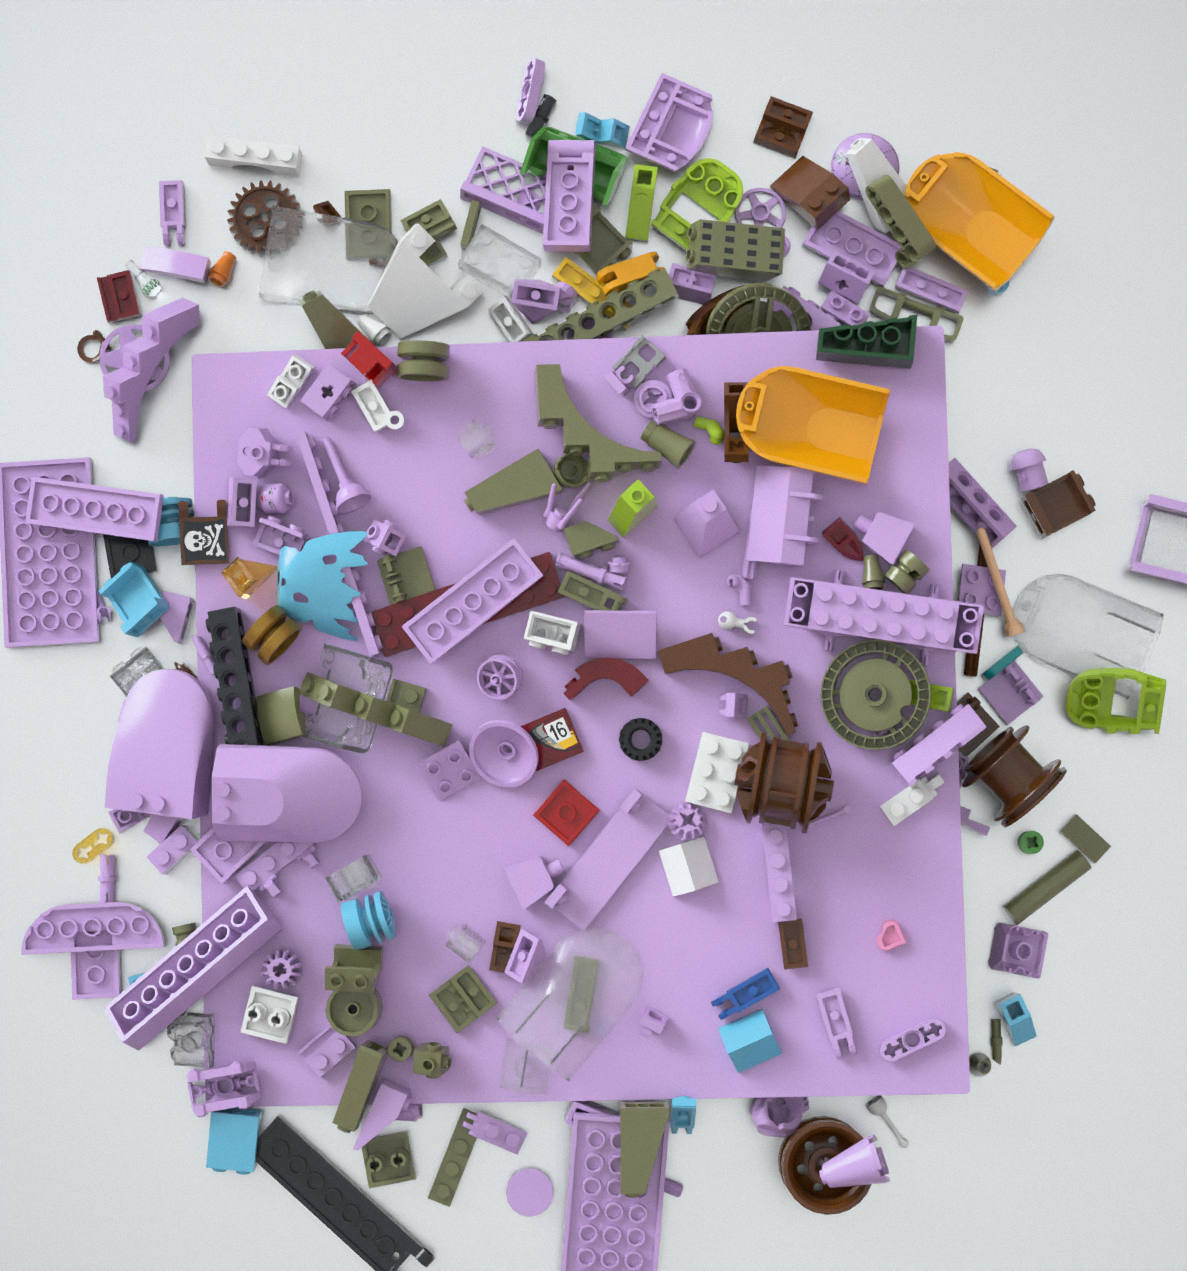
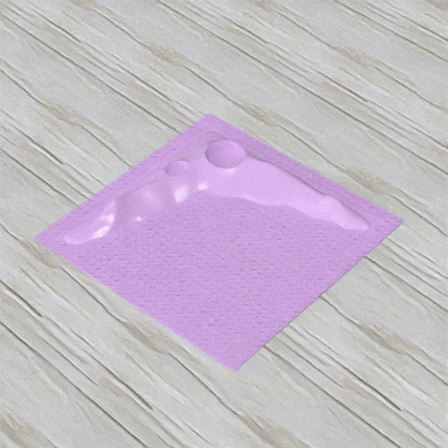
M942 326L916 327L914 361L911 369L816 360L819 330L645 337L666 356L658 368L654 367L652 372L645 377L646 381L658 380L663 382L669 388L673 399L674 396L667 375L675 370L687 369L695 393L701 398V406L693 418H682L663 424L671 430L695 440V446L688 459L679 469L661 455L662 462L655 471L643 472L642 469H632L630 472L621 473L615 470L613 478L607 482H596L595 479L590 480L591 484L581 498L583 502L564 527L567 528L587 521L616 535L619 542L615 543V548L602 552L601 549L592 551L593 556L581 560L601 568L603 566L608 567V570H610L608 561L612 560V556H627V560L631 561L629 571L618 573L627 576L623 590L603 583L600 586L628 599L626 604L622 605L620 611H656V659H620L639 669L649 680L633 697L619 683L611 679H599L592 682L572 701L563 694L567 690L564 686L574 677L577 680L580 678L575 669L585 662L597 659L585 658L584 611L594 609L566 596L481 625L433 664L428 662L418 647L389 657L384 656L381 648L382 655L372 658L369 655L359 622L355 623L340 619L334 620L338 624L350 629L348 633L356 637L357 641L346 640L321 632L314 627L313 620L305 623L297 622L302 627L301 633L293 644L270 665H265L257 657L259 649L255 651L248 649L256 703L257 696L291 686L301 690V684L307 672L383 700H387L394 678L427 688L420 713L453 724L445 747L459 740L463 743L469 758L470 740L477 729L483 724L494 720H505L522 726L563 708H566L584 752L542 770L535 771L532 777L520 786L511 788L500 787L482 778L440 801L417 763L445 748L444 746L330 708L300 695V711L306 713L305 736L270 746L321 748L341 756L351 769H354L359 778L362 789L361 808L356 820L343 834L332 840L314 844L317 849L313 853L320 861L319 864L311 869L310 864L303 860V858L300 860L295 859L277 873L278 877L274 880L277 882L276 886L283 890V892L273 898L266 889L261 891L258 888L254 891L272 911L282 929L203 996L205 1071L231 1066L234 1061L238 1060L243 1061V1064L255 1062L262 1097L252 1103L250 1107L339 1105L360 1045L370 1040L388 1048L389 1043L396 1037L407 1036L413 1041L414 1049L420 1044L428 1042H439L441 1046H448L449 1055L452 1057L450 1069L441 1077L430 1079L426 1075L413 1073L414 1051L407 1060L400 1062L393 1060L388 1053L368 1105L373 1104L384 1079L410 1089L411 1091L408 1096L412 1099L410 1104L672 1099L680 1096L710 1099L969 1093L970 1071L958 749L941 763L939 762L927 775L923 776L929 781L936 775H940L944 780V783L935 789L937 795L933 797L934 799L895 826L892 825L880 808L882 804L908 787L891 763L894 761L892 756L902 748L906 751L914 746L911 741L922 733L927 736L933 731L931 729L933 724L941 718L945 722L952 715L950 712L930 709L919 731L905 743L894 748L869 750L846 742L837 735L825 718L821 706V685L827 668L839 653L858 642L868 641L869 639L837 637L834 641L833 652L829 651L830 642L828 650H823L825 636L822 634L784 625L791 577L833 583L835 570H839L838 579H840V573L843 570L845 571L843 585L864 588L862 585L864 560L856 561L843 556L822 535L824 529L841 517L856 533L861 543L866 533L853 527L860 514L873 521L877 512H881L915 524L893 565L897 566V560L906 550L910 551L930 570L921 580L915 581L916 586L909 595L929 597L930 584H935L934 594L936 584L941 585L938 599L953 601L944 328ZM639 337L449 344L450 356L447 360L442 361V363L449 367L448 380L437 382L410 381L397 378L395 374L394 376L391 375L378 389L389 410L401 412L405 422L403 427L398 430H393L387 426L377 433L372 429L353 394L346 400L343 398L338 405L340 408L333 418L329 417L327 421L300 401L328 363L355 383L353 385L354 389L370 381L341 354L345 348L194 354L192 356L194 516L217 517V500L226 501V511L228 514L229 478L257 479L255 527L227 525L229 563L195 565L197 636L202 638L204 644L210 650L209 643L212 642L211 632L209 633L206 628L207 612L234 606L241 609L246 634L250 627L267 610L277 605L276 572L279 555L253 545L261 522H259L260 518L267 519L268 516H272L282 520L280 525L289 528L290 524L303 529L302 533L308 536L307 541L329 535L295 432L305 430L308 435L312 434L316 448H313L315 457L319 456L324 470L320 472L322 478H327L331 489V492L328 493L330 502L334 501L336 504V495L340 490L338 486L340 482L322 444V440L326 437L331 439L348 479L364 487L372 496L371 500L363 507L352 512L335 515L337 523H342L345 532H367L374 519L381 523L386 519L398 525L396 530L406 535L398 553L422 546L435 590L459 582L513 538L516 539L530 558L550 552L554 565L557 563L556 560L559 553L574 558L564 529L562 532H556L546 525L547 518L543 515L547 509L549 497L479 515L475 510L473 512L469 510L464 501L467 498L465 492L536 449L540 450L554 474L556 460L565 454L563 453L562 431L561 426L555 429H545L544 427L537 426L534 380L536 365L560 364L563 383L570 400L579 414L602 435L626 447L642 451H655L645 441L640 439L646 426L651 420L654 421V418L643 416L636 409L634 403L636 389L631 384H626L630 390L622 396L604 378L610 370L615 373L617 372L612 367L621 357L624 358V354H627L631 347L633 348L632 345ZM644 345L638 352V355L646 362H650L656 355V351L649 345ZM397 346L376 347L396 367L400 362L407 361L397 356ZM297 354L315 368L288 408H285L267 396L277 376L283 373L292 355ZM629 362L625 366L627 369L623 372L628 378L631 375L636 377L640 373V369L634 363ZM791 366L890 389L868 484L865 485L814 472L811 493L823 495V501L810 502L809 516L815 517V522H808L807 536L819 538L818 544H806L803 566L791 567L757 562L755 578L747 580L751 584L752 606H740V595L727 585V578L733 574H742L757 466H792L766 460L754 453L750 448L749 462H724V382L749 383L750 380L767 369ZM330 390L325 392L327 396L332 397L334 395ZM649 390V400L646 403H657V399L660 396H654ZM683 402L686 408L694 409L691 403ZM393 416L391 423L394 425L398 424L399 417ZM696 416L718 421L724 431V438H722L721 444H712L710 442L711 436L707 430L694 427ZM249 427L267 428L274 441L279 442V444L293 446L292 452H281V450H278L277 459L290 460L291 466L274 465L263 475H245L237 462L239 438ZM583 453L581 456L584 457L587 463V453ZM639 479L655 496L658 507L623 538L607 520L620 495ZM284 483L289 491H292L294 502L286 513L266 514L258 507L257 493L263 485ZM560 484L564 492L555 495L552 510L556 507L567 510L584 485L574 489L565 488ZM714 489L740 532L699 557L674 517L694 501ZM363 539L351 551L352 553L362 555L368 564L352 568H357L361 581L357 583L360 591L364 590L368 603L365 604L367 613L390 606L377 560L382 559L386 555L392 556V554L385 551L381 555L371 550L372 544ZM861 543L864 556L875 555ZM327 555L322 560L325 564H334L337 557L335 555ZM878 557L883 575H885L892 566ZM555 567L560 583H562L567 570ZM280 571L278 574V584L280 580ZM583 577V578H585V579H587V580H589V581H591V582L597 584V581H594V580L589 579V578H587V577ZM282 578V586H285L286 580ZM885 578L886 582L882 591L904 594ZM302 593L293 594L295 601L301 603L309 602L307 596ZM607 598L604 606L610 609L614 600ZM351 601V603H348L347 606L353 611V615L357 618ZM530 611L581 624L575 653L569 651L567 656L553 652L550 646H546L545 650L528 645L529 641L524 639ZM725 611L733 612L736 618L746 619L754 617L757 619L756 622L749 621L744 623V625L749 630H754L755 632L748 634L742 628L737 627L731 630L722 629L718 623V618ZM286 616L285 622L291 620V618ZM722 616L720 621L724 623L725 618ZM373 626L374 634L377 635L376 628ZM229 628L223 630L221 634L223 640L229 637ZM540 630L539 636L544 637L546 631ZM713 633L714 638L719 636L723 650L718 651L719 655L748 647L749 651L754 650L758 663L753 665L754 669L779 661H783L784 665L788 664L793 678L789 679L790 684L782 686L781 689L788 692L791 704H788L787 707L790 714H795L798 727L794 728L795 733L786 736L790 741L810 743L809 750L815 748L817 742H822L832 771V776L829 780H834L831 802H826V809L819 818L839 811L845 805L853 807L851 814L844 813L815 824L813 828H808L807 834L802 833V827L798 822H796L795 829H790L787 826L796 917L802 918L808 967L784 970L778 922L772 921L762 825L772 823H759L760 816L757 815L752 819L751 824H747L737 794L732 813L691 803L692 806L700 807L701 812L705 815L707 825L700 837L705 836L719 880L718 883L696 891L673 896L659 850L687 841L675 837L670 831L669 826L665 828L585 930L580 929L557 909L550 908L545 904V901L556 887L526 909H522L503 868L543 857L546 865L558 859L560 860L565 872L553 878L556 886H558L618 812L621 805L634 789L641 792L668 815L672 809L680 804H689V802H685L703 732L749 743V750L753 745L760 742V738L747 718L766 706L784 731L773 709L751 687L738 679L707 670H683L665 674L658 650ZM565 635L562 637V642L567 643L568 636ZM897 644L907 649L918 660H920L921 650H918L915 647ZM197 650L198 683L206 693H209L215 715L208 815L200 817V837L202 838L213 828L212 772L217 747L220 744H225L227 730L226 725H223L221 720L223 705L217 696V688H220L219 681L215 678V675L210 674L204 661L198 655L199 652ZM232 651L228 652L225 656L227 663H230L234 658ZM930 652L929 666H924V656L923 667L928 674L930 684L955 689L951 710L957 707L955 652ZM872 653L852 661L842 671L835 689H840L843 678L853 666L868 659H882L884 654ZM499 654L510 656L516 660L522 669L523 675L522 684L518 690L503 700L491 699L483 694L476 678L482 663L490 657ZM890 655L888 661L896 664L898 658ZM496 661L500 670L504 663ZM902 662L900 668L909 680L915 681L910 669ZM488 663L485 670L494 672L491 664ZM507 666L508 672L512 673L511 669ZM236 674L230 677V686H234L237 683L238 678ZM485 675L486 681L489 683L491 677ZM507 678V680L514 686V678ZM502 684V693L510 692V690L504 684ZM491 685V686H490V687H492L495 691H497V686H494V685ZM879 688L873 689L870 693V698L873 702L879 701L882 697V692ZM727 693L748 694L746 718L726 717L720 714V709H726V701L720 700V697ZM835 695V704H839L840 696ZM240 697L233 701V708L235 710L241 706ZM905 706L901 709L907 721L910 720L916 706ZM837 709L842 720L853 731L868 737H874L878 732L856 726L847 718L843 709ZM762 714L774 735L778 739L783 740L767 714ZM646 718L653 721L660 728L663 742L660 751L653 758L637 761L626 756L621 750L619 742L620 731L632 719ZM756 718L754 720L761 733H766V739L772 744V739L759 719ZM243 720L237 724L238 733L245 729V722ZM899 722L894 728L898 731L904 725L902 722ZM644 730L634 732L631 739L632 744L638 749L646 748L650 743L649 734ZM564 779L600 809L599 813L570 846H567L533 816ZM693 816L687 819L682 817L684 819L682 828L687 824L693 825L691 823ZM267 842L234 875L277 842ZM201 863L203 924L240 893L243 887L234 875L224 884H221ZM382 891L393 911L396 938L388 940L385 936V942L379 943L374 934H372V946L383 947V968L375 987L381 995L383 1003L381 1018L374 1027L364 1034L353 1037L349 1036L357 1047L319 1078L298 1051L330 1024L325 1010L327 1000L333 991L325 990V968L332 966L334 962L335 944L351 945L343 923L341 903L358 898L363 907H365L366 895L370 894L374 899V893ZM887 920H894L899 924L907 943L892 950L883 951L877 945V937L882 933V924ZM497 921L521 925V929L527 930L542 940L547 960L535 962L528 983H520L504 973L489 971ZM277 949L281 950L282 955L286 949H289V958L297 954L298 958L294 963H302L301 967L296 968L297 971L302 973L300 977L294 976L297 983L295 985L289 983V988L285 990L282 985L278 989H274L275 981L267 984L266 980L269 978V975L262 976L261 972L268 970V968L262 966V962H270L267 959V955L271 953L275 956V950ZM575 956L599 960L587 1032L563 1028ZM284 964L277 966V970H280L279 974L286 972L287 969L283 968ZM469 965L497 1004L459 1033H456L428 995ZM769 968L780 990L743 1011L735 1012L720 1020L718 1015L725 1009L733 1007L734 1004L729 998L721 1005L713 1007L711 1001L727 993V990ZM253 985L299 996L287 1044L240 1033ZM837 988L840 989L853 1032L852 1039L857 1052L855 1055L849 1052L847 1038L837 1040L843 1054L842 1058L838 1060L833 1044L829 1040L816 994ZM353 1005L351 1006V1010L357 1011V1007ZM647 1006L669 1017L661 1034L653 1031L650 1039L641 1035L645 1026L639 1023ZM763 1009L782 1054L738 1073L727 1053L718 1028ZM939 1018L946 1026V1034L942 1039L892 1062L885 1060L881 1056L880 1045L885 1039L925 1020ZM931 1023V1029L924 1032L923 1027L918 1029L924 1037V1042L929 1040L926 1036L927 1034L934 1033L935 1036L938 1035L941 1025L936 1026L935 1023ZM909 1033L906 1036V1043L909 1046L918 1045L920 1041L919 1035ZM898 1038L899 1044L896 1046L887 1044V1050L884 1053L894 1056L896 1049L901 1047L902 1052L907 1049L904 1047L902 1039ZM253 1069L238 1073L234 1078L240 1077L241 1080H244L253 1074ZM205 1079V1087L207 1083L211 1082L210 1080ZM222 1079L218 1083L219 1090L222 1092H228L231 1088L230 1082L226 1079ZM242 1085V1089H238L243 1094L257 1092L256 1087H249L247 1085ZM205 1092V1102L210 1101L215 1094L209 1095L208 1092Z

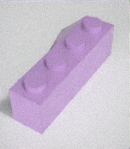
M959 704L950 711L952 716L944 722L941 718L931 726L933 730L927 736L923 733L911 741L914 746L907 751L902 748L892 756L894 758V761L891 763L908 786H913L918 782L917 779L927 775L939 762L941 763L946 760L956 749L964 746L986 728V725L969 704L964 707L962 704Z

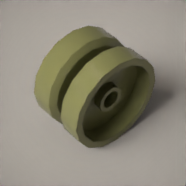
M423 340L402 341L398 343L397 356L407 361L397 364V378L421 382H437L449 379V367L442 363V361L447 360L450 356L449 344Z
M376 988L373 993L333 991L327 1000L325 1011L327 1020L334 1030L342 1035L353 1037L364 1034L377 1024L382 1015L383 1003L381 995ZM355 1005L357 1007V1011H352L351 1006Z

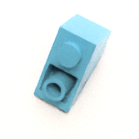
M1014 993L995 1002L1014 1046L1037 1037L1031 1015L1021 994Z

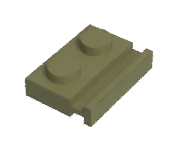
M441 199L400 220L406 232L415 224H420L434 240L457 229L455 222L452 220Z
M393 678L386 701L420 712L427 688Z

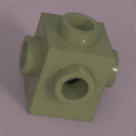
M439 1042L422 1043L414 1049L413 1073L423 1074L427 1078L436 1079L450 1069L452 1057L449 1055L448 1046H441Z

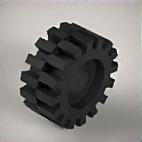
M646 718L630 720L620 731L619 737L621 750L626 756L637 761L653 758L660 751L663 742L662 733L658 725ZM638 730H644L650 736V743L644 749H638L632 744V735Z

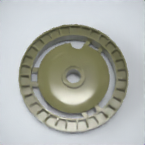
M769 283L747 284L728 293L713 309L706 327V335L721 334L722 326L728 315L737 306L754 299L753 302L747 303L733 312L726 323L724 334L792 331L790 320L782 309L773 311L774 300L790 309L795 319L796 331H811L809 317L797 298L789 291ZM760 298H766L767 302L760 301Z
M868 640L849 646L835 657L825 672L820 696L825 718L838 736L860 748L884 750L905 743L919 731L928 716L932 693L926 670L911 652L893 642ZM872 653L884 654L882 659H868L853 666L843 678L840 689H835L842 671L852 661ZM890 655L898 658L896 664L888 661ZM902 662L913 674L918 692L917 704L909 721L901 713V709L905 706H911L912 688L908 677L900 668ZM875 688H879L882 692V697L877 702H873L870 698V693ZM835 695L840 696L839 704H835ZM837 709H843L847 718L862 729L869 731L889 729L892 734L882 737L863 736L845 724ZM902 722L904 726L896 731L894 726Z

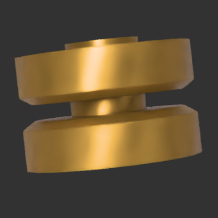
M275 605L267 610L250 627L242 639V643L250 651L259 649L257 657L265 665H270L293 644L302 631V627L295 620L291 619L285 622L287 613L279 605Z

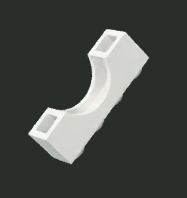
M208 135L205 159L208 165L232 168L236 165H253L272 170L278 174L299 176L302 152L300 147L295 145Z

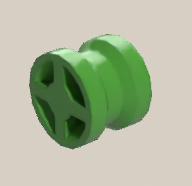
M1026 831L1019 836L1017 845L1025 854H1036L1042 850L1044 840L1040 833Z

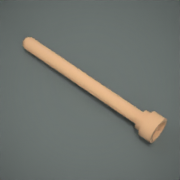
M979 528L977 536L1006 619L1004 623L1006 637L1024 632L1022 622H1019L1018 618L1015 619L986 530Z

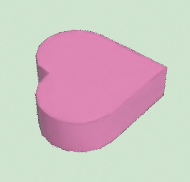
M887 920L882 924V933L878 935L876 941L881 950L889 951L907 943L896 921Z

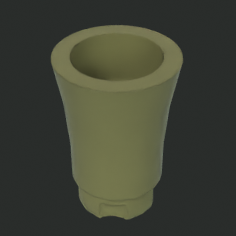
M653 420L646 426L640 438L649 447L657 452H661V455L677 469L688 459L696 443L695 440L687 438L663 424L657 425Z

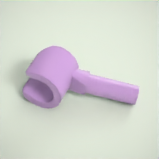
M97 590L98 623L101 624V616L107 617L108 622H110L111 609L104 605L99 590Z

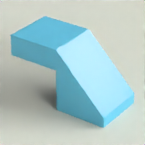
M582 112L578 116L575 135L585 140H595L596 144L626 148L630 126L615 118L600 120L586 112Z

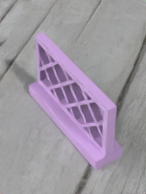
M482 146L466 181L463 182L460 188V198L470 203L471 200L479 201L482 208L543 233L544 214L537 211L534 204L545 201L546 191L543 185H546L547 175L542 177L535 176L537 183L526 186L523 176L531 173L528 170L525 175L520 174L523 163ZM484 155L494 158L496 164L484 168L482 163ZM508 165L514 167L517 173L505 177L502 167ZM498 169L501 179L490 182L487 172ZM481 174L484 175L486 184L480 186L471 183L475 176ZM519 178L522 188L511 191L508 181ZM504 183L507 193L501 195L495 193L493 186ZM540 187L543 197L532 200L528 189L532 190ZM525 190L529 201L522 204L516 202L514 195L520 194V192Z

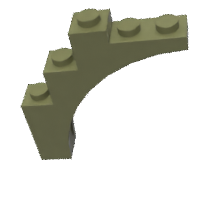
M560 364L536 365L534 380L537 426L544 427L545 429H555L561 426L563 453H569L572 456L587 453L589 480L595 479L596 482H607L613 478L615 470L621 473L630 472L632 469L652 472L659 468L662 462L661 452L642 451L623 446L602 435L579 414L570 400L563 383Z
M307 672L301 684L300 695L315 700L320 704L444 747L453 725Z

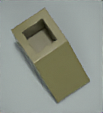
M587 521L564 528L574 558L579 557L580 560L593 556L592 551L601 549L602 552L615 548V543L619 542L616 535Z

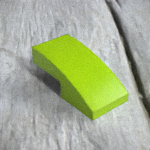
M909 680L912 688L911 705L916 706L918 697L916 681ZM931 684L932 698L930 709L950 712L955 689Z

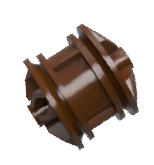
M761 733L760 742L753 745L743 756L742 763L737 765L734 785L741 786L737 787L736 794L747 824H751L752 819L758 815L760 816L759 823L761 824L766 822L789 826L790 829H795L796 822H798L802 827V833L807 834L808 825L816 821L826 809V802H831L834 780H829L831 779L832 771L822 742H817L816 747L809 750L810 743L808 742L799 743L778 739V737L773 736L771 744L766 739V733Z

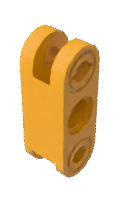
M649 252L601 269L596 274V279L600 284L607 283L602 289L605 297L617 290L622 292L628 288L627 285L637 279L642 281L648 278V274L655 269H665L655 265L659 259L658 253Z

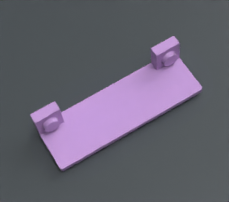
M634 789L569 874L545 901V904L550 908L557 909L580 929L585 930L668 826L669 815L637 789Z

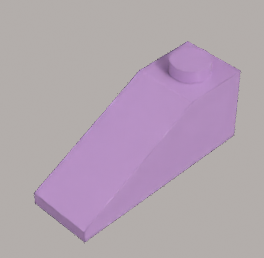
M387 1079L383 1080L354 1145V1150L358 1151L397 1119L402 1111H407L412 1100L408 1097L410 1089Z

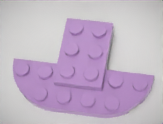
M125 902L69 904L56 906L43 912L29 926L22 942L21 955L71 952L72 1000L114 998L121 994L120 950L165 947V940L159 924L152 915L134 904Z

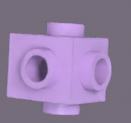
M374 519L372 525L367 530V536L364 541L372 544L370 549L381 555L386 551L397 556L406 535L396 530L398 525L386 519L383 523Z

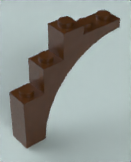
M713 633L658 650L665 674L683 670H707L738 679L754 689L770 705L779 718L786 735L795 733L794 728L798 727L797 719L794 713H789L787 705L791 704L787 690L782 691L781 689L782 686L790 684L789 679L793 678L788 664L784 665L783 661H779L754 669L753 665L758 663L754 650L749 651L748 647L719 655L718 651L723 650L719 636L714 638Z

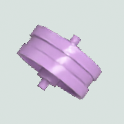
M499 654L490 657L482 663L476 678L483 694L491 699L503 700L518 690L522 684L523 675L522 669L516 660L510 656ZM496 661L504 663L500 670ZM488 663L491 664L494 672L485 670ZM507 666L511 669L512 673L508 672ZM485 675L491 677L489 683L486 681ZM507 678H514V686L507 680ZM502 684H504L510 690V692L502 693ZM491 685L497 686V691H495V690H494L492 687H490V686H491Z

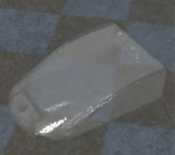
M272 205L259 298L301 306L299 301L303 299L302 296L314 290L315 292L320 291L342 313L354 315L374 314L367 306L398 244V240L390 231L374 223Z

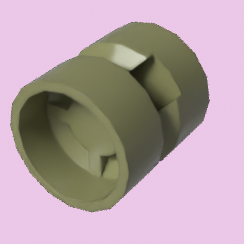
M906 550L897 560L898 565H893L884 576L901 592L909 594L916 586L915 581L921 580L930 569L914 554Z

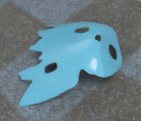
M349 531L314 538L305 543L301 552L296 548L284 546L280 550L276 572L277 605L287 613V617L300 623L313 620L314 627L321 632L338 638L357 641L356 637L348 633L350 629L338 624L334 619L358 623V619L353 615V611L348 608L347 604L351 603L353 597L359 596L361 593L342 583L341 580L345 577V574L340 570L344 567H357L368 564L362 555L350 552L367 536V532ZM327 555H335L337 557L334 564H325L322 559ZM280 571V580L278 584V574ZM282 578L286 580L285 586H282ZM302 593L307 596L309 602H297L293 599V594Z

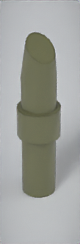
M991 1019L993 1060L1001 1065L1003 1045L1001 1019Z

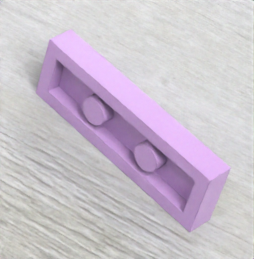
M912 267L902 269L895 288L959 314L968 293L965 289Z

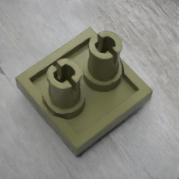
M408 1131L374 1137L362 1147L369 1188L416 1179Z

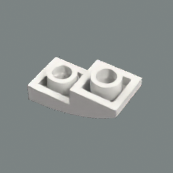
M297 354L292 355L283 373L277 376L267 396L283 407L288 408L315 367Z

